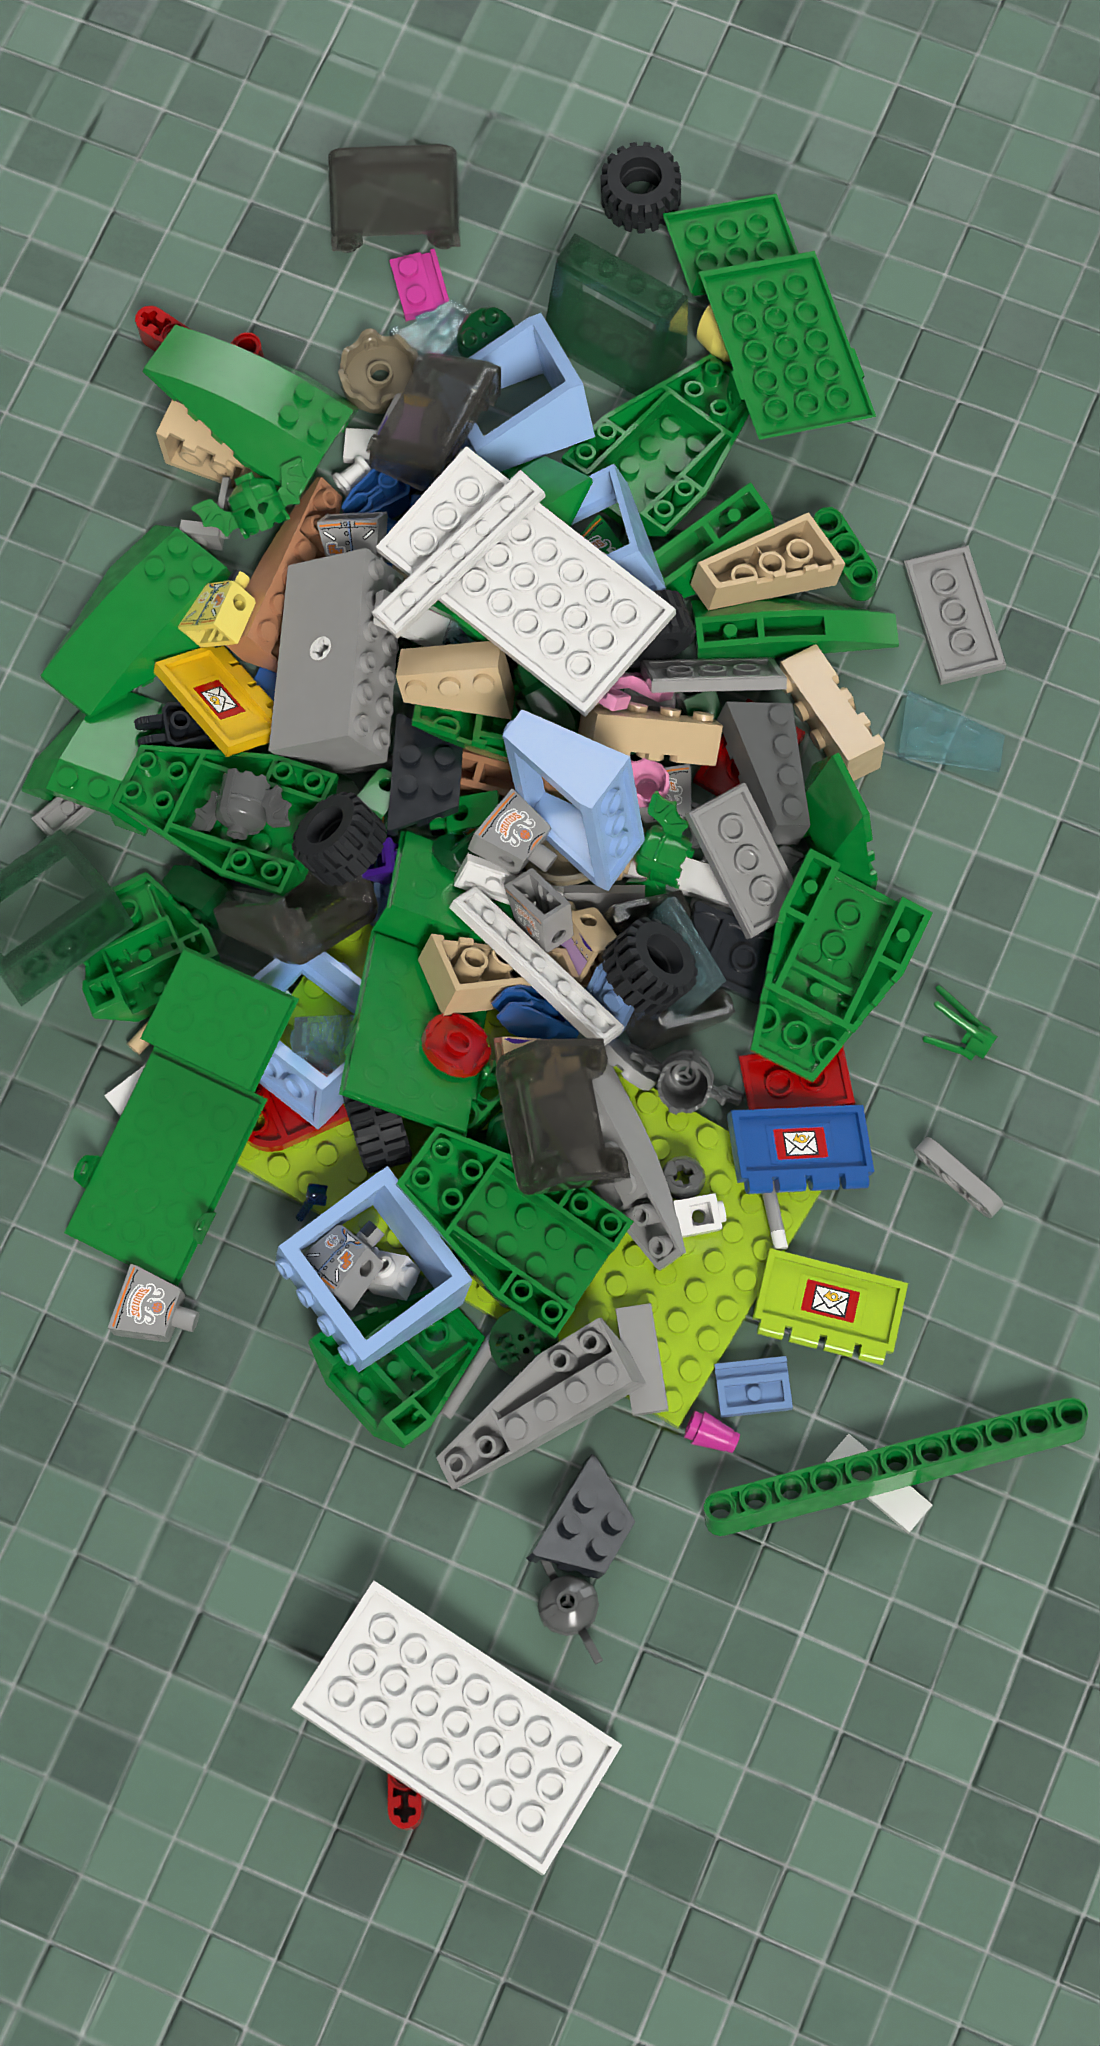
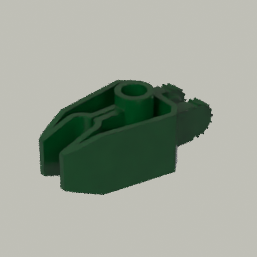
M520 664L517 665L513 675H515L516 682L521 690L516 696L517 701H515L518 713L521 710L527 711L576 733L575 720L566 701Z
M174 865L162 880L173 899L181 906H184L191 916L205 927L208 926L213 930H218L223 925L237 934L245 932L250 923L248 917L245 916L242 907L237 905L236 900L231 894L234 889L221 878L215 880L192 866Z

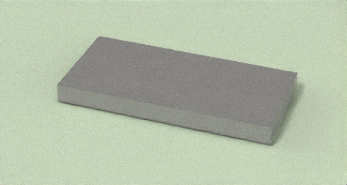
M969 545L904 561L905 574L940 685L1004 670L1006 662Z
M772 657L642 660L640 662V673L651 693L787 689V677Z
M742 783L684 815L746 939H749L776 924L779 909L794 880L746 783Z

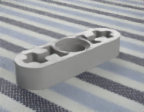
M926 1137L914 1149L916 1156L929 1169L987 1218H992L1004 1205L1003 1201L992 1189L932 1138Z

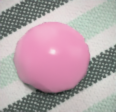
M645 758L638 761L631 760L639 807H649L655 791H658L665 799L670 786L669 774L664 766L656 761Z

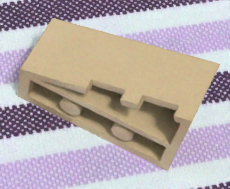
M491 641L401 649L396 678L403 702L506 719L512 718L515 690L506 655Z

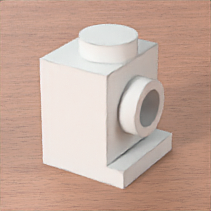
M716 1193L673 1201L683 1238L720 1231L722 1229V1222H726L723 1201H717ZM698 1210L704 1214V1221L702 1223L693 1221L692 1213Z
M373 1247L371 1251L383 1261V1267L368 1289L376 1295L406 1301L421 1271L420 1268L406 1255L380 1251L377 1247Z

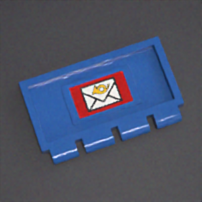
M863 1105L731 1110L727 1114L737 1183L744 1182L746 1194L772 1193L773 1181L777 1193L806 1191V1179L810 1191L838 1190L840 1180L843 1189L869 1187V1176L875 1171Z

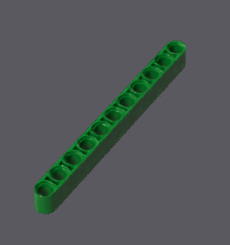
M1065 1398L717 1491L710 1494L705 1500V1526L714 1535L726 1536L1076 1442L1085 1434L1088 1408L1080 1399ZM1072 1416L1078 1419L1079 1422L1069 1424L1062 1418ZM1037 1425L1042 1427L1044 1431L1033 1433L1028 1430V1427ZM1005 1435L1010 1440L1000 1443L995 1441L993 1437ZM969 1444L975 1449L971 1452H964L958 1446ZM933 1453L939 1456L940 1459L930 1462L925 1460L923 1456ZM891 1463H901L905 1468L900 1471H894L888 1468V1465ZM858 1471H864L870 1477L866 1480H857L852 1475ZM823 1481L832 1482L835 1486L830 1490H824L817 1485ZM787 1491H796L800 1494L795 1499H787L782 1496ZM753 1500H759L765 1504L759 1509L747 1506ZM720 1509L730 1513L725 1518H716L711 1515L714 1511Z

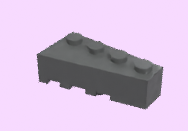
M726 702L716 721L723 725L722 732L727 742L726 750L730 759H734L738 768L740 784L746 783L775 843L798 845L811 825L792 703Z

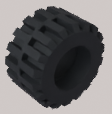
M637 142L630 143V147L627 149L624 146L617 148V155L611 153L607 157V163L603 164L602 175H600L602 208H605L607 218H613V224L618 228L624 225L625 231L628 232L638 229V233H645V229L649 228L654 232L659 230V224L666 226L663 217L664 213L678 211V206L681 203L680 166L677 161L674 162V156L670 152L663 153V147L656 145L653 148L650 142H644L643 146H637ZM639 181L649 182L657 187L646 194H635L626 189L628 185Z
M671 590L653 591L676 609V615L629 668H640L642 660H669L684 651L695 640L696 630L682 594Z
M340 792L337 795L333 794L328 796L327 799L318 802L298 824V829L293 835V855L322 884L330 887L334 885L342 886L347 881L350 883L360 874L365 873L368 867L377 860V856L382 852L383 843L386 840V826L354 793Z
M646 917L636 920L607 944L606 950L602 955L605 961L602 963L603 970L607 973L606 979L614 988L615 994L619 995L626 1005L633 1006L635 1011L640 1013L644 1011L647 1015L663 1013L692 990V987L697 982L695 977L698 975V969L694 965L697 962L695 956L690 952L691 948L688 943H685L682 936L672 930L670 925L667 923L662 924L660 920L655 918L650 920Z
M343 1096L364 1169L369 1174L379 1172L387 1166L392 1168L411 1162L412 1151L401 1116Z

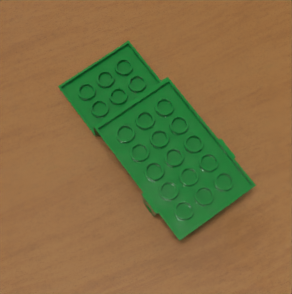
M777 194L663 214L692 296L707 294L734 371H731L726 391L729 407L732 411H735L740 401L745 399L759 440L876 417L863 382L864 373L855 349L850 347L815 251L798 253Z
M401 831L387 907L371 931L355 1016L348 1028L344 1053L347 1055L339 1095L433 1128L438 1126L466 1137L472 1099L476 1100L488 1081L493 1067V1060L491 1059L478 1074L466 1078L450 1076L437 1069L428 1060L422 1048L421 1037L429 1021L441 1014L418 958L431 934L443 935L444 940L458 941L459 937L473 938L474 943H487L449 908L453 900L467 890L455 887L454 878L457 873L442 866L434 857L432 851L434 841L409 831ZM489 898L514 922L515 918L510 905ZM487 1010L461 1013L474 1020L484 1029Z
M184 947L140 1038L153 1045L154 1048L102 1156L85 1155L75 1167L73 1179L85 1188V1191L64 1232L65 1234L129 1266L130 1264L136 1265L178 1287L197 1245H202L215 1218L216 1212L214 1210L268 1100L256 1094L255 1090L299 998L190 948ZM85 1164L84 1170L82 1171V1173H80L83 1165Z

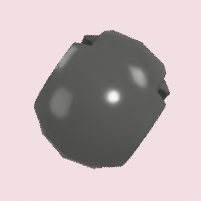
M674 1157L662 1168L671 1197L682 1200L695 1197L705 1185L706 1176L704 1168L692 1157ZM683 1171L685 1175L691 1174L689 1183L684 1185L681 1180L675 1181L677 1179V1172Z

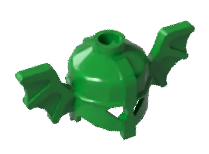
M297 458L281 466L282 482L279 490H277L271 479L255 478L253 472L234 479L236 487L227 499L231 512L222 509L213 499L202 501L192 506L191 509L200 516L203 527H216L222 531L225 537H228L237 528L240 529L245 539L250 538V534H257L259 529L261 532L268 530L274 526L275 522L281 523L290 519L285 508L287 505H299L301 503L299 491L302 485L307 482V478L302 471V458Z
M655 791L652 795L648 814L657 820L661 826L654 825L644 833L645 840L633 856L637 874L647 878L628 879L625 884L645 885V904L653 897L666 898L668 895L666 885L679 889L680 885L676 879L680 878L683 870L680 866L687 857L692 859L695 852L690 838L682 834L688 828L689 823L679 816L677 802L664 799L658 791Z

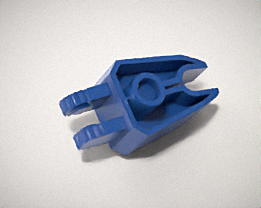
M408 455L394 466L391 462L380 461L350 491L342 505L343 514L387 512L388 518L392 519L408 511L411 495L418 490L412 489L414 475L407 480L403 477L415 468L418 460L414 455Z
M520 984L508 987L491 1003L500 1012L497 1015V1019L509 1033L518 1037L571 1042L578 1038L577 1036L580 1033L532 986Z

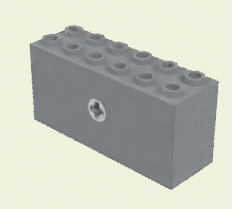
M367 548L288 565L269 751L274 755H279L328 772L387 762L388 747L390 746L389 733L391 716L393 714L392 701L394 684L396 682L395 668L399 644L398 639L391 632L373 624L374 616L372 611L375 609L376 593L383 589L392 593L404 582V576Z

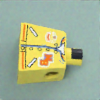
M232 570L226 581L208 583L179 624L178 629L200 647L238 644L256 604L255 598L245 591L250 581L249 577L239 570Z

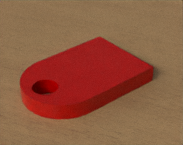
M322 1056L308 1062L324 1076L328 1077L330 1075ZM259 1083L255 1093L268 1099L260 1114L265 1119V1124L260 1130L252 1131L247 1143L261 1151H281L348 1122V1114L344 1104H342L333 1116L317 1129Z

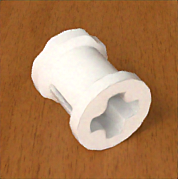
M357 456L354 459L355 463L340 474L336 472L332 475L335 484L346 498L350 491L372 470L360 456Z

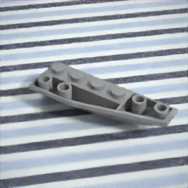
M606 1062L582 1067L563 1082V1090L548 1094L539 1103L570 1163L598 1197L634 1221L627 1233L658 1270H662L685 1254L686 1250L671 1193L657 1154L641 1119L612 1065L610 1066Z
M598 1318L540 1353L436 1459L451 1489L455 1490L577 1426L644 1386L646 1382L628 1349L603 1319Z

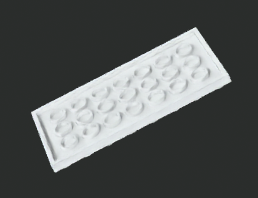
M466 446L376 546L378 553L407 576H410L497 493L509 479ZM540 503L438 599L585 717L676 615V609Z
M375 1581L371 1583L291 1707L293 1711L540 1875L546 1873L622 1744Z

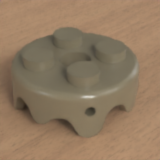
M366 329L361 332L355 343L344 348L342 352L340 369L338 370L341 388L345 397L360 410L374 414H385L396 394L402 393L413 396L415 385L421 381L418 352L399 334L382 336L375 329ZM378 370H384L389 373L388 378L384 381H375L372 379V375Z

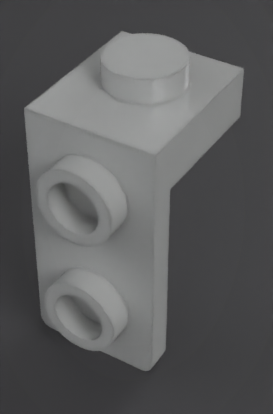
M230 477L222 478L218 505L229 512L230 507L227 499L234 490ZM181 519L179 529L205 550H223L224 539L230 538V535L225 537L222 531L216 527H203L202 522Z

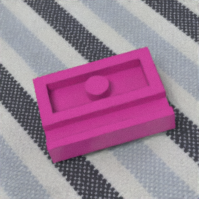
M435 248L430 249L429 253L421 254V252L389 260L405 321L435 315L437 311L445 309L446 312L451 311L449 297Z

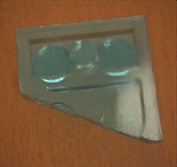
M450 300L438 306L434 311L416 316L417 322L399 330L398 326L391 328L389 334L390 336L394 334L401 335L413 349L417 350L419 357L438 368L457 347L459 326L466 315L472 311L456 301Z

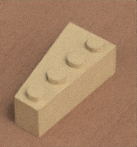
M172 400L156 432L166 464L218 483H222L223 477H230L233 488L236 487L234 479L253 472L233 457L234 452L225 443L220 445L211 436L212 431L200 420L196 422L187 414L188 409L183 404ZM253 472L255 478H263L262 476Z
M808 512L698 562L690 585L706 608L713 610L835 586L845 566V562Z
M817 644L781 661L780 669L787 677V689L782 690L785 694L790 693L793 697L795 712L802 722L807 721L812 730L810 731V736L818 750L823 748L827 757L840 753L853 781L881 767L885 742L879 734L872 736L869 727L871 723L864 712L857 715L853 696L847 688L842 687L839 689L837 686L839 684L838 674Z
M629 702L627 709L617 711L609 710L600 703H597L586 717L581 714L578 734L630 756L631 752H637L636 755L638 757L651 761H661L664 759V755H670L669 760L676 763L716 766L723 725L713 719V714L694 711L693 716L680 715L681 710L671 707H661L660 712L647 710V705Z
M431 934L418 958L440 1012L444 1015L494 1010L495 1008L491 1003L504 989L520 984L531 986L489 945L474 943L473 938L459 937L458 941L444 940L443 935ZM555 948L547 953L577 981L579 975L567 949Z

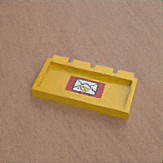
M214 646L201 647L155 662L154 673L226 757L270 742L274 701L257 685V682L245 668L239 665L238 660L225 646L218 648Z

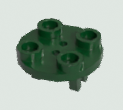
M496 307L476 308L467 314L461 322L457 334L458 352L462 360L465 361L515 327L511 318Z
M512 1309L498 1318L491 1328L489 1337L491 1356L499 1368L514 1377H517L540 1353L560 1342L559 1335L555 1339ZM519 1334H523L524 1339H521ZM524 1348H529L530 1352H526Z

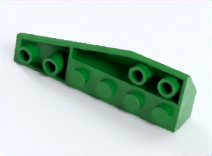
M751 482L653 552L666 590L679 592V594H682L683 599L697 594L690 584L698 562L775 528L769 507Z
M779 597L708 610L701 600L691 601L693 625L696 630L695 645L697 659L791 657L817 644L823 654L899 647L895 613Z

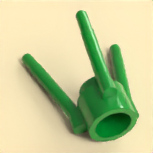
M937 985L936 991L966 1020L939 1001L934 1002V1007L967 1031L961 1040L967 1046L964 1048L929 1036H924L923 1042L961 1054L970 1061H972L975 1055L983 1060L998 1036L992 1033V1029L981 1023L942 986Z

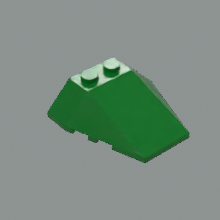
M129 692L128 697L92 718H88L80 711L35 759L21 789L22 792L49 802L57 796L111 816L115 826L146 837L149 829L113 806L112 801L139 749L137 740L144 736L161 734L160 729L145 731L135 729V719L141 716L161 714V710L166 704Z
M837 753L814 763L811 767L804 785L811 826L803 838H805L809 849L811 848L840 863L841 866L838 871L876 890L878 877L876 870H874L871 864L875 860V853L873 850L867 851V842L873 840L870 813L840 753Z
M147 872L85 901L84 938L86 939V953L83 954L85 980H82V990L94 1019L139 1022L150 1017L184 947L190 948L218 962L221 958L209 930L191 916L184 906L176 902L171 894Z
M435 1288L409 1295L406 1301L397 1299L396 1303L381 1308L376 1306L367 1309L365 1313L350 1319L367 1340ZM456 1308L359 1373L353 1364L349 1366L343 1361L338 1352L339 1345L332 1335L327 1337L320 1331L309 1340L308 1344L326 1385L374 1437L405 1448L431 1428L485 1337Z

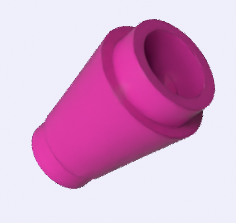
M694 1411L686 1427L684 1438L691 1440L692 1445L727 1451L732 1454L739 1441L740 1433L735 1432L706 1411H703V1413Z

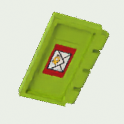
M770 1248L767 1252L752 1319L759 1321L757 1334L782 1340L785 1328H789L788 1342L817 1349L821 1336L825 1337L823 1351L851 1358L856 1345L860 1346L858 1360L883 1365L886 1353H894L908 1283Z

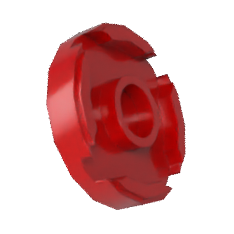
M453 1013L451 1016L439 1014L429 1021L421 1037L422 1048L428 1060L437 1069L450 1076L466 1078L478 1074L488 1063L492 1052L491 1044L488 1047L486 1041L488 1036L484 1029L474 1020L462 1014Z

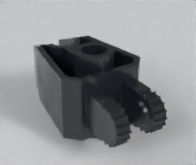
M167 702L162 708L161 714L141 716L134 721L135 729L137 730L160 729L161 733L139 738L137 740L138 747L140 745L211 749L217 746L180 702Z

